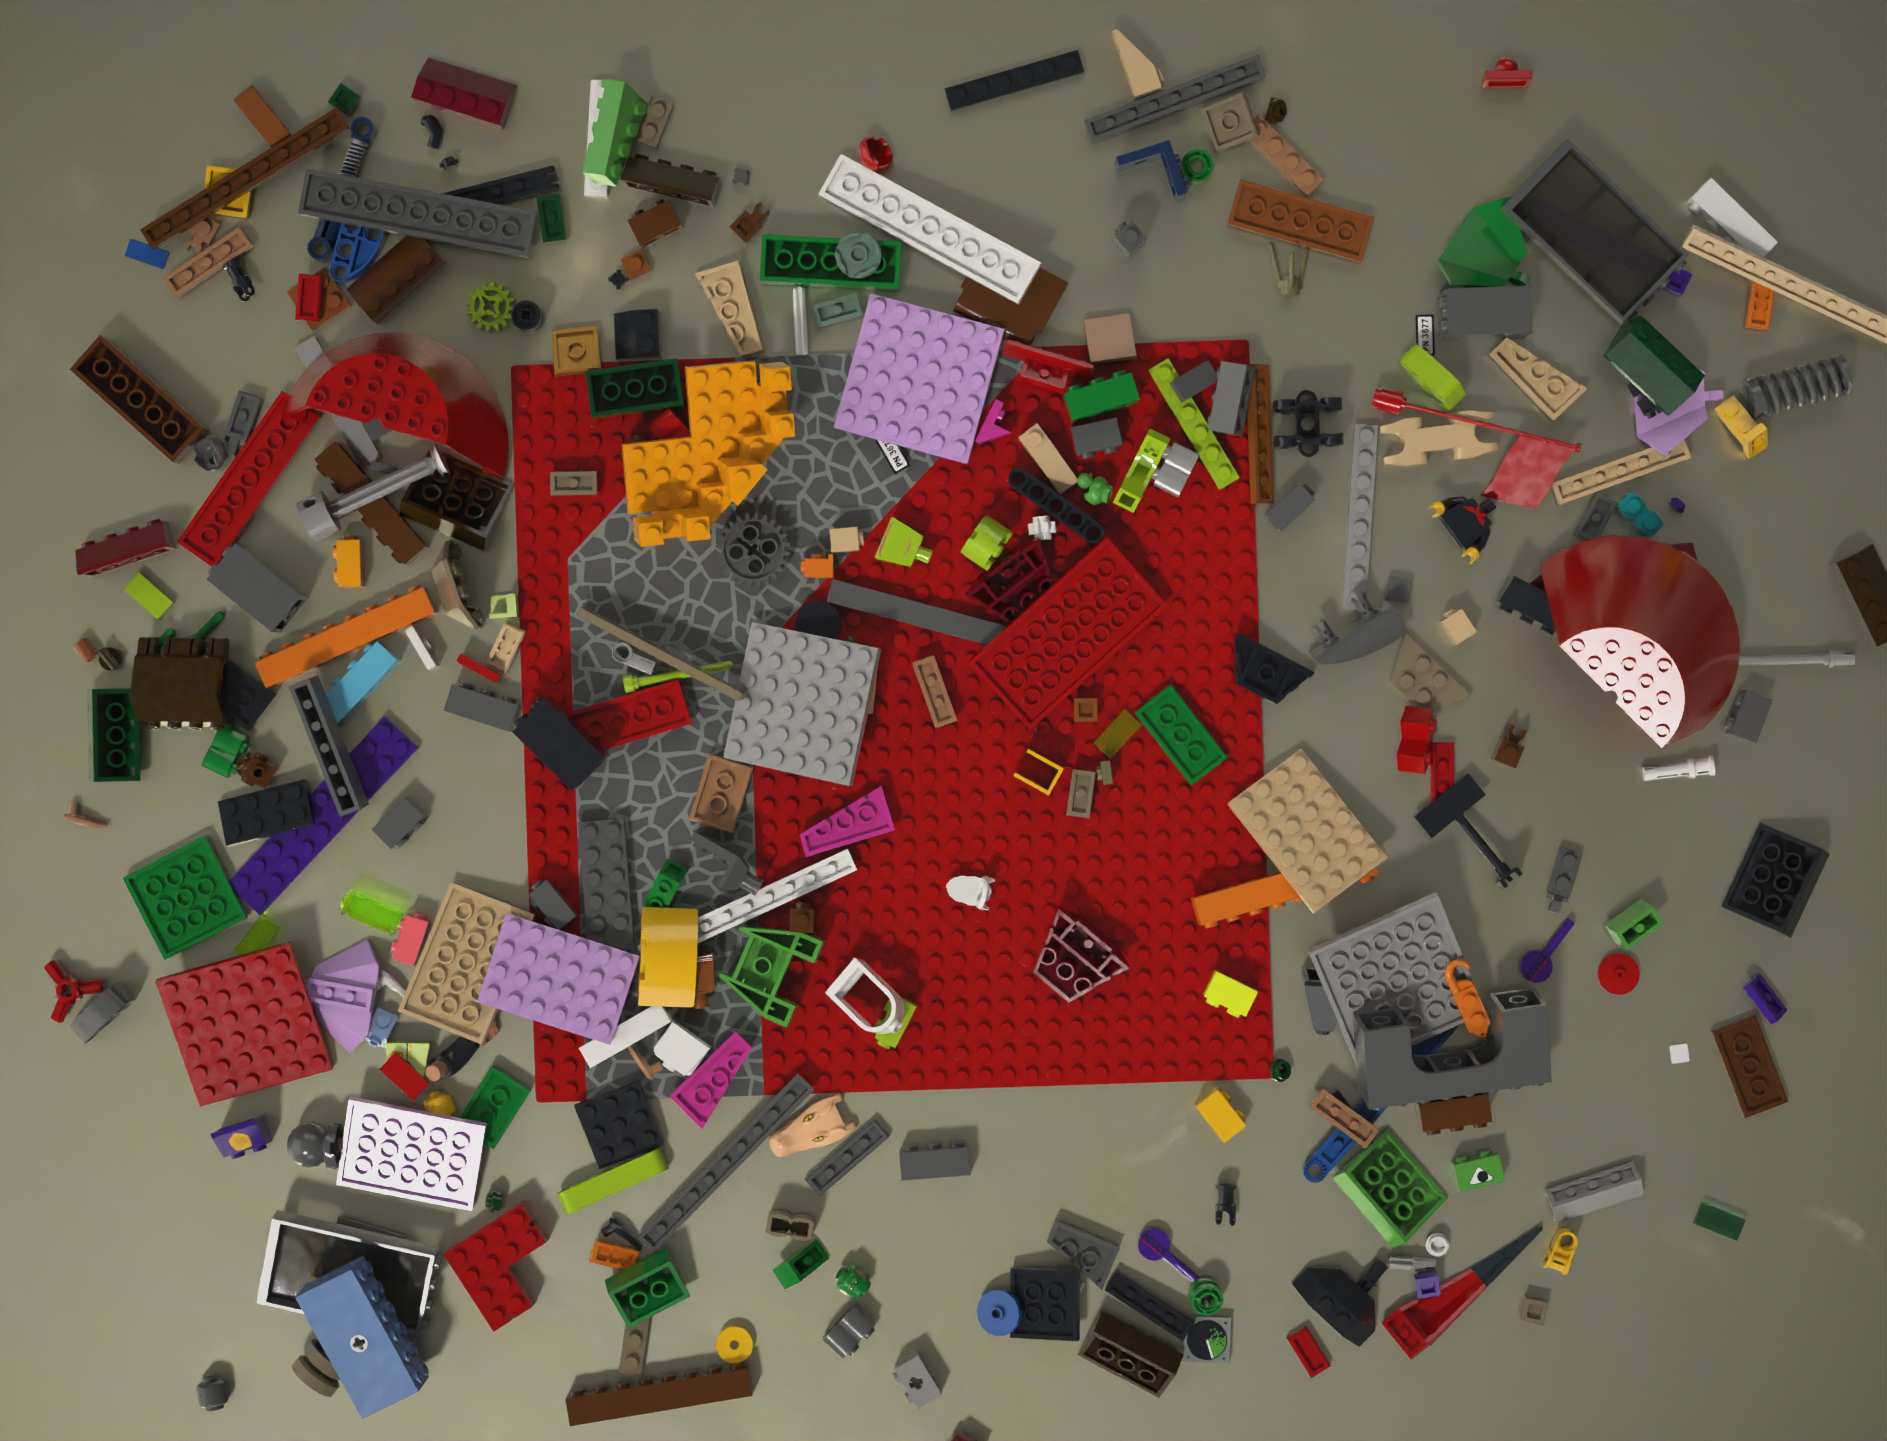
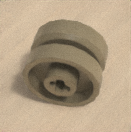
M313 1339L305 1348L306 1356L300 1355L292 1365V1370L311 1389L321 1395L331 1397L339 1388L338 1380L340 1378L319 1340Z

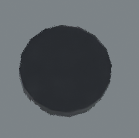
M811 601L803 605L795 618V630L798 632L835 639L841 628V618L837 610L830 603L824 601Z

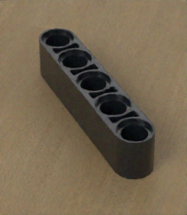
M1015 468L1009 473L1008 483L1011 488L1086 542L1097 544L1103 539L1104 528L1101 524L1026 470ZM1015 473L1024 475L1025 482L1022 485H1015L1012 482V476ZM1035 486L1041 487L1044 491V495L1040 499H1035L1031 496L1030 491ZM1059 500L1063 505L1060 512L1051 511L1049 507L1051 501ZM1073 513L1081 516L1082 521L1078 526H1072L1068 521V517ZM1091 527H1096L1100 530V537L1096 540L1090 539L1087 535V531Z

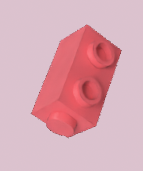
M414 911L413 915L408 914L405 918H401L398 926V931H401L399 939L394 940L390 951L394 953L393 960L411 966L417 965L432 922L426 919L427 915Z

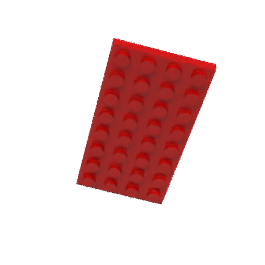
M1105 536L968 662L1027 728L1031 730L1168 605L1108 537Z

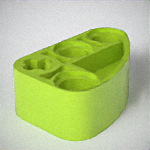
M1414 344L1399 359V362L1409 374L1447 411L1450 412L1466 396L1461 383L1418 344Z

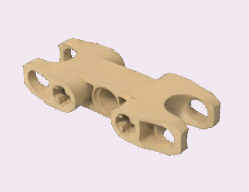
M1469 410L1450 413L1483 422L1495 419L1494 412ZM1423 417L1401 419L1379 427V434H1395L1400 437L1403 443L1399 454L1383 458V465L1406 467L1429 463L1427 452L1453 449L1454 460L1475 458L1485 453L1497 451L1498 443H1482L1478 441L1474 434L1475 424L1449 418L1450 425L1424 428Z

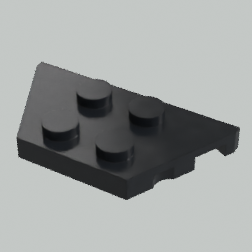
M1238 632L1234 635V684L1273 704H1278L1287 694L1293 692L1302 682L1312 677L1315 673Z

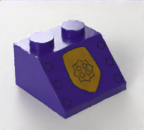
M264 1115L220 1128L210 1134L222 1156H231L232 1159L244 1156V1151L253 1149V1152L264 1150L267 1148L266 1144L272 1141Z

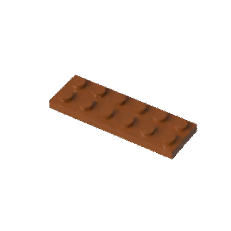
M1240 179L1227 225L1361 263L1374 217Z

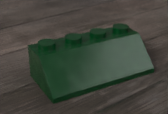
M1641 315L1622 323L1603 355L1667 416L1671 415L1696 392L1705 376Z
M131 688L87 689L89 782L141 781L140 724L130 696Z

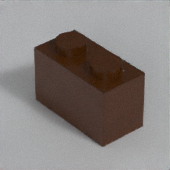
M664 199L653 203L651 209L645 212L641 209L631 214L632 218L628 220V223L641 248L683 228L669 200L664 201Z

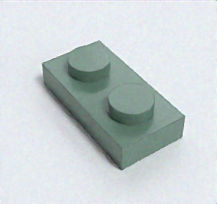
M857 292L812 305L818 328L863 316Z

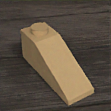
M1118 29L1113 30L1112 36L1134 100L1160 92L1162 89L1161 84H1164L1161 71H1156L1154 64Z
M1035 424L1018 437V440L1059 494H1062L1077 482L1074 473L1038 424Z

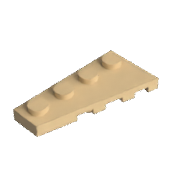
M740 261L695 273L708 299L712 302L718 317L726 327V331L740 356L744 357L764 351Z
M1505 338L1489 353L1498 365L1552 421L1588 389L1572 380L1566 374L1559 372L1547 362L1540 360L1509 338Z

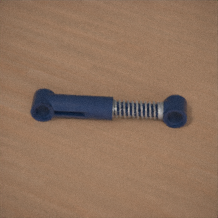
M357 117L351 123V145L348 146L350 149H347V157H344V164L341 165L343 168L340 169L342 171L339 172L340 175L356 177L355 174H358L356 171L359 170L358 166H361L359 163L362 162L361 158L363 159L362 154L365 155L363 151H366L367 145H370V142L377 136L376 126L366 117ZM362 125L369 126V131L366 135H359V128ZM319 219L313 239L310 240L307 247L308 253L312 258L323 263L332 259L341 223ZM320 244H325V253L322 255H317V246Z

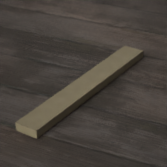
M579 607L576 613L578 617L737 701L743 700L747 693L587 607Z

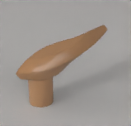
M70 802L69 814H64L63 816L66 820L83 826L107 828L106 824L98 820L91 819L86 815H79V803Z
M633 1045L628 1046L632 1057L648 1079L653 1080V1074L663 1070L660 1061L649 1066L646 1059L640 1055Z

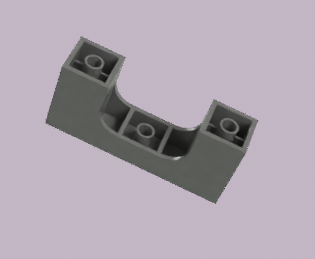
M1535 987L1489 994L1491 1028L1486 1040L1473 1048L1427 1055L1412 1054L1410 1025L1398 1007L1353 1014L1358 1092L1368 1109L1382 1110L1389 1106L1403 1107L1409 1103H1428L1436 1099L1450 1100L1456 1096L1471 1097L1476 1095V1093H1496L1503 1089L1517 1090L1523 1086H1542L1544 1083H1550L1552 1079L1547 1003Z

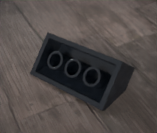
M1516 576L1508 577L1495 601L1500 604L1499 609L1508 614L1515 612L1521 615L1519 619L1530 625L1534 622L1541 626V631L1553 636L1556 633L1547 593Z

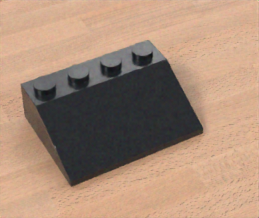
M1760 823L1721 907L1791 938L1830 854L1822 848Z

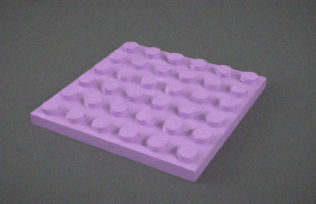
M870 294L834 428L968 464L1005 329Z

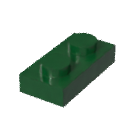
M560 194L537 197L543 243L567 241Z

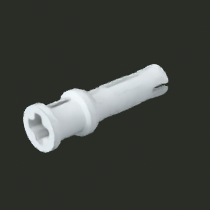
M1709 755L1708 758L1694 760L1693 758H1688L1686 762L1642 766L1644 781L1688 776V778L1693 779L1698 775L1707 774L1715 776V764L1713 756Z

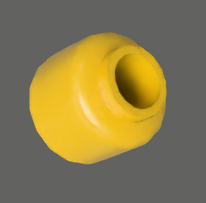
M440 1090L427 1094L428 1099L423 1102L424 1111L448 1116L456 1114V1108L449 1093L442 1094Z

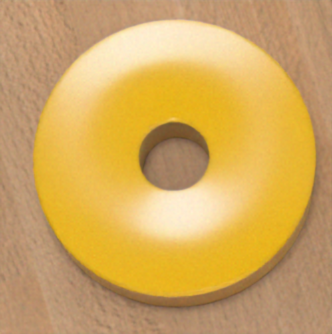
M731 1325L724 1328L716 1341V1349L719 1356L728 1363L735 1364L745 1361L753 1349L752 1335L746 1328L739 1325ZM734 1340L739 1343V1347L733 1348L731 1346V1342Z

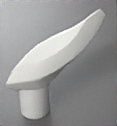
M380 971L376 990H379L386 984L390 989L404 997L406 991L389 973Z

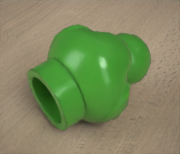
M1092 472L1079 475L1077 479L1078 485L1083 489L1089 488L1088 493L1084 494L1086 501L1092 505H1097L1101 502L1109 503L1113 493V486L1108 485L1105 478L1098 476L1093 479Z

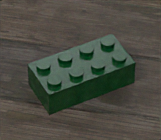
M678 358L585 371L591 417L594 420L666 410L668 408L686 407L681 367Z

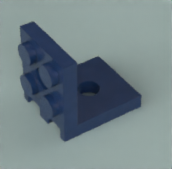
M1170 140L1116 157L1115 167L1117 173L1162 159L1175 203L1185 199L1189 189L1188 182L1185 176L1181 177V160L1178 154L1174 155Z

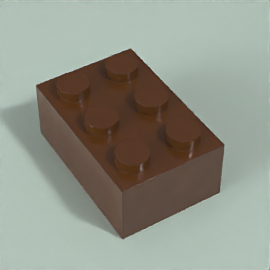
M1486 1092L1476 1093V1095L1471 1097L1456 1096L1450 1100L1436 1099L1428 1103H1414L1417 1127L1422 1132H1427V1135L1440 1134L1442 1129H1450V1132L1464 1130V1126L1469 1125L1473 1126V1128L1486 1127L1487 1123L1493 1122L1489 1095Z

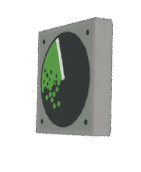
M1188 1315L1195 1320V1323L1183 1340V1362L1229 1364L1231 1317Z

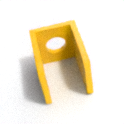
M1027 749V753L1058 769L1054 779L1046 790L1016 772L1013 776L1050 795L1064 768Z

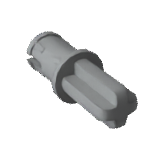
M1413 1254L1411 1257L1390 1256L1388 1266L1390 1269L1410 1270V1273H1414V1271L1433 1272L1435 1271L1436 1260L1435 1258L1415 1257Z

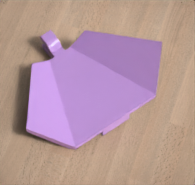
M1703 378L1696 392L1671 415L1667 416L1664 412L1658 414L1657 410H1655L1657 415L1650 419L1643 415L1636 403L1644 398L1642 394L1635 398L1633 397L1637 437L1663 456H1666L1708 419L1705 401L1723 400V390L1704 392Z
M369 939L315 966L311 978H308V984L305 983L318 1022L348 1053H351L364 1041L370 1032L380 965Z

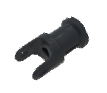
M236 258L225 263L222 268L227 270L232 281L231 286L239 299L246 302L250 299V296L254 295L255 289L252 285L251 277L246 274L241 264L242 259Z
M1216 1184L1215 1188L1218 1189V1203L1215 1204L1216 1224H1221L1222 1212L1225 1211L1229 1214V1224L1234 1226L1236 1222V1204H1234V1189H1236V1185Z

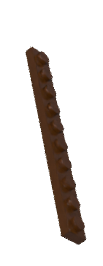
M336 107L141 228L140 231L151 249L156 250L350 129V126Z

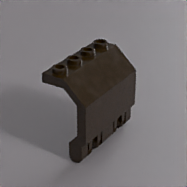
M159 637L139 638L137 654L134 657L130 696L139 722L145 724L148 729L156 730L160 729V726H167L168 729L181 730L182 726H189V729L203 730V727H210V729L223 731L224 727H233L234 718L224 713L220 699L223 666L229 657L230 642L228 638H209L207 640L206 655H203L204 643L201 638L166 637L163 654H160L161 640Z

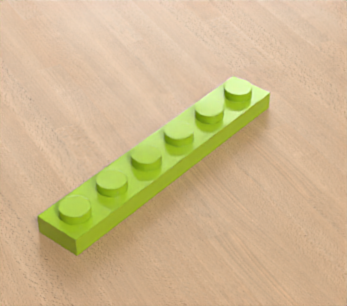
M1166 359L1149 369V374L1195 451L1199 454L1201 461L1218 489L1220 490L1239 479L1240 477L1213 432L1208 430L1209 426L1192 397L1181 403L1171 387L1170 382L1178 378L1179 375L1170 360Z

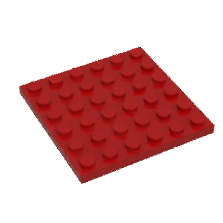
M291 941L156 979L157 989L200 1107L333 1070L334 1066Z

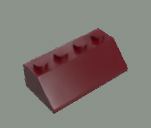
M428 57L417 76L411 98L416 103L503 130L517 85Z
M156 519L147 522V527L141 529L138 526L125 529V534L119 536L116 533L103 537L104 541L95 543L94 540L82 543V548L75 550L76 571L78 576L92 577L177 549L169 523Z

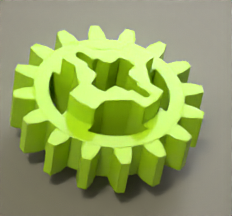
M491 281L490 286L482 282L481 289L474 286L476 293H468L472 300L465 302V305L471 307L470 310L466 311L467 315H473L470 320L471 323L478 321L477 328L482 329L485 325L487 332H490L492 327L496 331H500L499 325L501 324L507 327L506 320H512L510 312L513 306L511 304L516 301L515 298L508 297L512 292L509 289L503 291V284L496 287L494 281ZM494 291L498 292L499 294H496L495 296H488L486 292ZM479 299V300H480V308L477 309V311H476V303H477V300ZM485 299L495 303L493 306L497 314L488 309ZM506 303L505 312L502 314V305ZM494 317L496 321L488 322L483 319Z

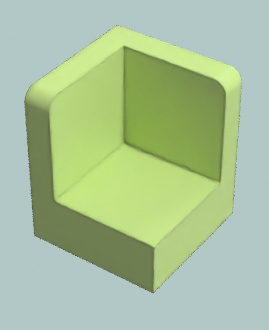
M518 594L490 597L491 614H489V619L519 617Z

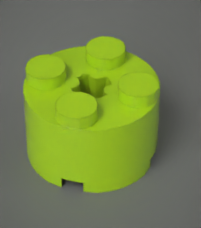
M985 515L975 528L972 536L965 543L961 553L988 571L995 561L993 557L998 558L1005 548L1002 543L1007 544L1013 532L993 518Z

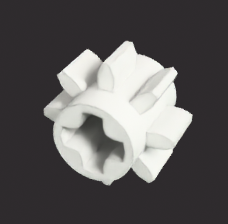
M1050 516L1032 517L1033 523L1028 524L1029 535H1034V539L1037 537L1040 540L1052 539L1051 533H1056L1055 521L1050 522Z

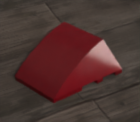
M1037 537L1009 551L995 562L988 571L982 572L965 595L1007 623H1011L1054 584L1040 538Z
M1059 907L1033 973L1069 1003L1089 992L1097 985L1112 979V977L1122 971L1130 969V965L1117 945L1084 917Z

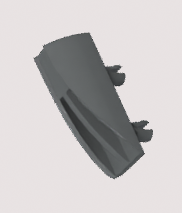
M1362 592L1358 594L1362 605L1354 597L1351 599V602L1355 605L1361 616L1334 634L1325 619L1320 620L1324 631L1316 624L1312 626L1322 640V643L1310 650L1309 654L1322 665L1351 661L1371 654L1395 642L1409 633L1408 629L1393 605L1384 599L1372 607Z

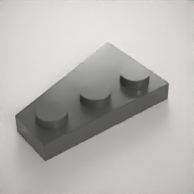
M1055 1220L1047 1239V1243L1076 1266L1101 1290L1103 1289L1120 1246L1058 1220Z

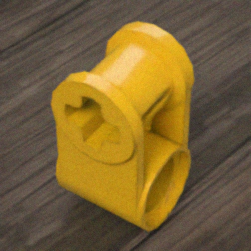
M1563 1227L1555 1232L1551 1245L1544 1257V1268H1554L1561 1271L1563 1275L1568 1273L1578 1244L1577 1237L1572 1230ZM1564 1235H1570V1243L1566 1245L1560 1244V1239Z

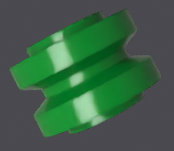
M1202 149L1190 150L1181 161L1183 175L1194 182L1207 179L1214 167L1211 155ZM1196 158L1201 159L1204 163V168L1200 172H1194L1190 167L1191 161Z
M1200 1278L1194 1281L1188 1290L1189 1300L1193 1309L1198 1314L1212 1315L1221 1309L1224 1297L1219 1285L1213 1279Z

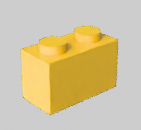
M1216 1087L1195 1103V1106L1221 1140L1226 1143L1246 1127L1243 1122L1246 1117L1239 1108L1234 1110L1229 1102L1232 1099L1225 1090L1219 1091Z

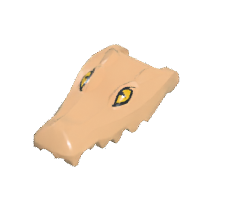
M841 1093L809 1104L784 1127L770 1134L769 1145L773 1153L781 1158L797 1151L827 1146L841 1140L855 1130L857 1127L854 1122L844 1125L835 1106L836 1103L843 1100Z

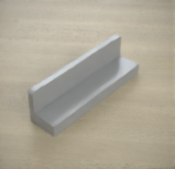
M1634 1161L1545 1190L1556 1223L1644 1194L1642 1180Z

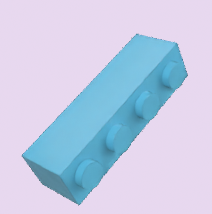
M377 641L375 644L373 642L368 644L363 650L365 653L360 660L356 658L347 667L349 670L344 677L340 675L331 684L333 686L332 690L328 694L326 693L338 726L345 721L401 661L382 642Z

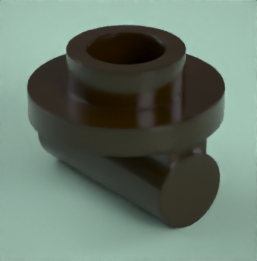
M1271 97L1265 121L1271 123L1281 122L1287 114L1286 104L1282 99Z
M104 647L98 651L99 663L102 668L113 671L120 667L122 655L119 650L112 647Z

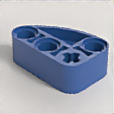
M341 223L329 269L331 278L337 283L348 284L363 275L379 258L387 240V232L381 231L377 239H371L370 233L373 229L357 226V231L353 230L352 233L348 229L350 225ZM346 245H351L353 248L349 256H343L342 254L343 247ZM345 267L347 270L346 276L341 279L337 278L338 269Z

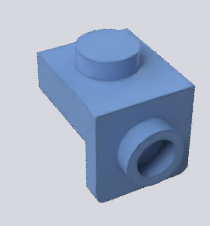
M377 1008L371 1020L369 1036L366 1038L368 1043L375 1047L381 1046L385 1048V1043L388 1042L399 1016Z

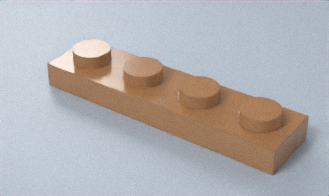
M1258 114L1254 120L1260 136L1250 141L1308 197L1324 179Z
M238 227L165 276L163 280L175 298L178 299L222 269L225 263L253 248V245L243 230Z

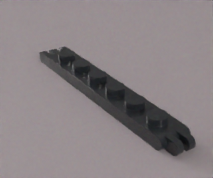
M548 166L441 194L503 204L558 190L560 185H550L549 182L558 180L557 175H547V173L556 171L555 166Z

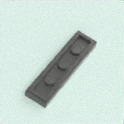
M873 1119L805 1178L806 1182L820 1197L888 1139L890 1135L876 1119Z

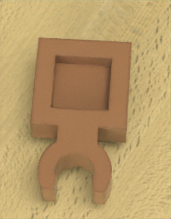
M208 217L199 222L189 231L194 238L185 244L184 249L189 252L191 247L196 245L197 251L195 256L204 251V243L211 246L222 225Z

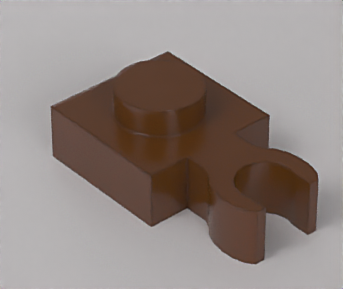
M758 203L755 206L754 212L751 215L745 210L729 226L746 244L763 228L758 222L767 218L770 214L769 210L763 215L758 213V209L763 205L762 203Z

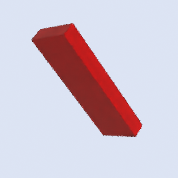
M1454 742L1432 743L1433 763L1430 765V804L1454 785Z

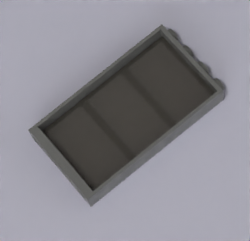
M1568 138L1500 208L1511 221L1619 324L1636 317L1639 314L1636 310L1641 304L1646 306L1655 297L1652 293L1658 287L1663 289L1670 282L1671 279L1668 276L1674 270L1678 273L1687 264L1685 259L1689 254Z
M277 1210L271 1220L257 1303L304 1314L295 1297L307 1283L363 1256L372 1265L375 1279L383 1285L386 1299L394 1305L397 1319L405 1325L407 1337L419 1340L421 1334L427 1332L429 1319H426L427 1311H431L433 1305V1298H430L431 1290H435L438 1277H434L435 1269H439L442 1256L438 1255L440 1247Z

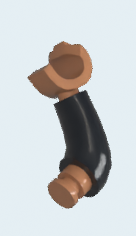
M493 1021L484 1045L459 1036L448 1048L433 1057L426 1068L427 1078L431 1081L445 1080L459 1072L472 1058L480 1045L485 1046L500 1032L495 1025L496 1021Z

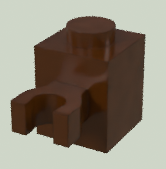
M1509 724L1507 729L1508 737L1507 739L1499 738L1491 760L1516 769L1525 748L1518 743L1525 737L1527 731L1521 729L1520 735L1514 736L1513 729L1515 726Z

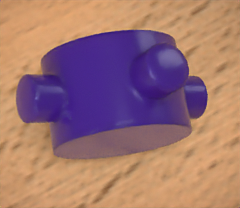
M1678 497L1671 498L1669 505L1677 513H1683L1686 507L1685 504Z

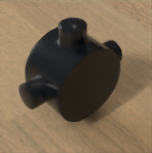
M453 156L447 157L440 161L439 167H443L444 170L452 169L457 166L458 159H454Z
M617 269L616 273L608 277V282H612L616 286V290H620V287L629 280L625 278L620 269Z

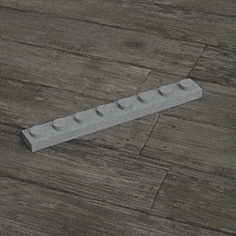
M1354 424L1342 609L1357 610L1351 599L1354 597L1362 605L1359 593L1363 592L1367 598L1378 425Z

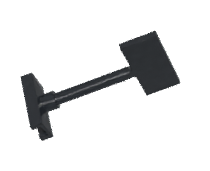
M1468 773L1414 816V818L1431 839L1450 823L1457 821L1493 865L1495 873L1499 876L1496 884L1503 890L1508 886L1504 881L1505 879L1510 883L1513 880L1510 876L1511 874L1518 878L1523 873L1518 867L1510 869L1505 862L1502 863L1465 818L1464 812L1486 796Z

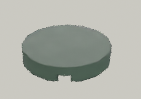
M859 231L848 233L841 238L835 252L837 266L847 276L857 279L873 274L879 267L882 256L880 245L876 239L867 233Z

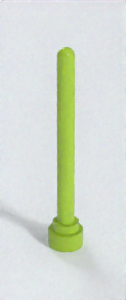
M724 661L698 667L709 673H716L733 669L734 663L732 661ZM680 670L642 677L627 674L623 675V683L627 694L635 692L636 689H639V686L691 676Z

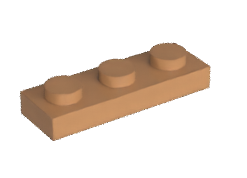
M934 655L913 662L912 665L935 728L957 721Z
M1324 1088L1320 1090L1309 1105L1312 1110L1364 1148L1368 1147L1379 1131L1376 1126Z

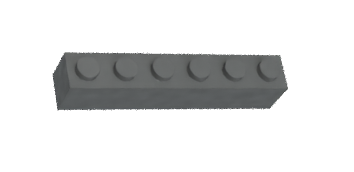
M316 675L288 686L339 816L355 812L369 805L319 676Z

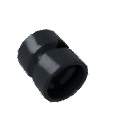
M524 300L518 302L513 307L511 319L514 325L521 331L530 334L536 333L543 327L545 314L534 302Z

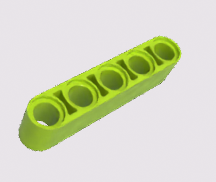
M660 1147L570 1186L558 1192L557 1196L566 1215L662 1173L669 1169Z

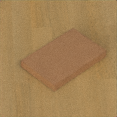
M709 753L689 820L734 833L754 767Z

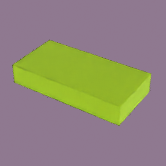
M138 572L124 588L129 595L157 620H160L175 603L141 572Z

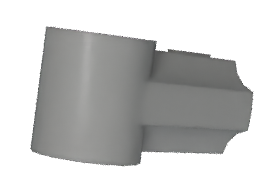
M626 642L617 643L612 649V657L615 661L649 675L652 674L658 660L654 656ZM619 646L628 648L629 656L626 659H620L616 655V650Z

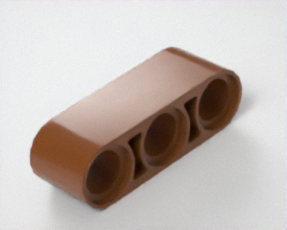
M252 85L233 99L271 148L292 135Z

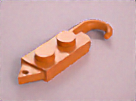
M1464 959L1452 960L1448 963L1444 972L1451 994L1468 1032L1474 1033L1483 1040H1486L1488 1025L1491 1022L1477 990L1470 980L1461 979L1456 981L1453 974L1454 968L1458 965H1463L1467 969H1470L1471 966Z

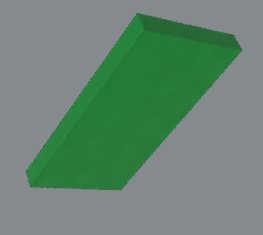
M1171 684L1134 712L1191 786L1228 758Z

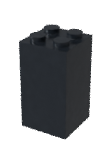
M552 696L538 698L530 706L532 712L529 715L527 713L522 715L513 724L516 728L512 733L571 791L578 788L610 756Z

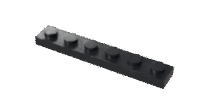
M1075 50L945 88V93L950 110L953 112L1084 74V69L1079 51Z

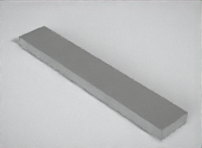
M315 336L294 347L306 370L319 357L325 354ZM331 414L361 469L369 466L372 460L378 461L382 458L360 421Z

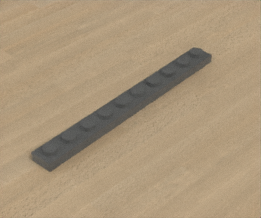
M798 1072L652 1220L637 1238L654 1253L815 1088Z

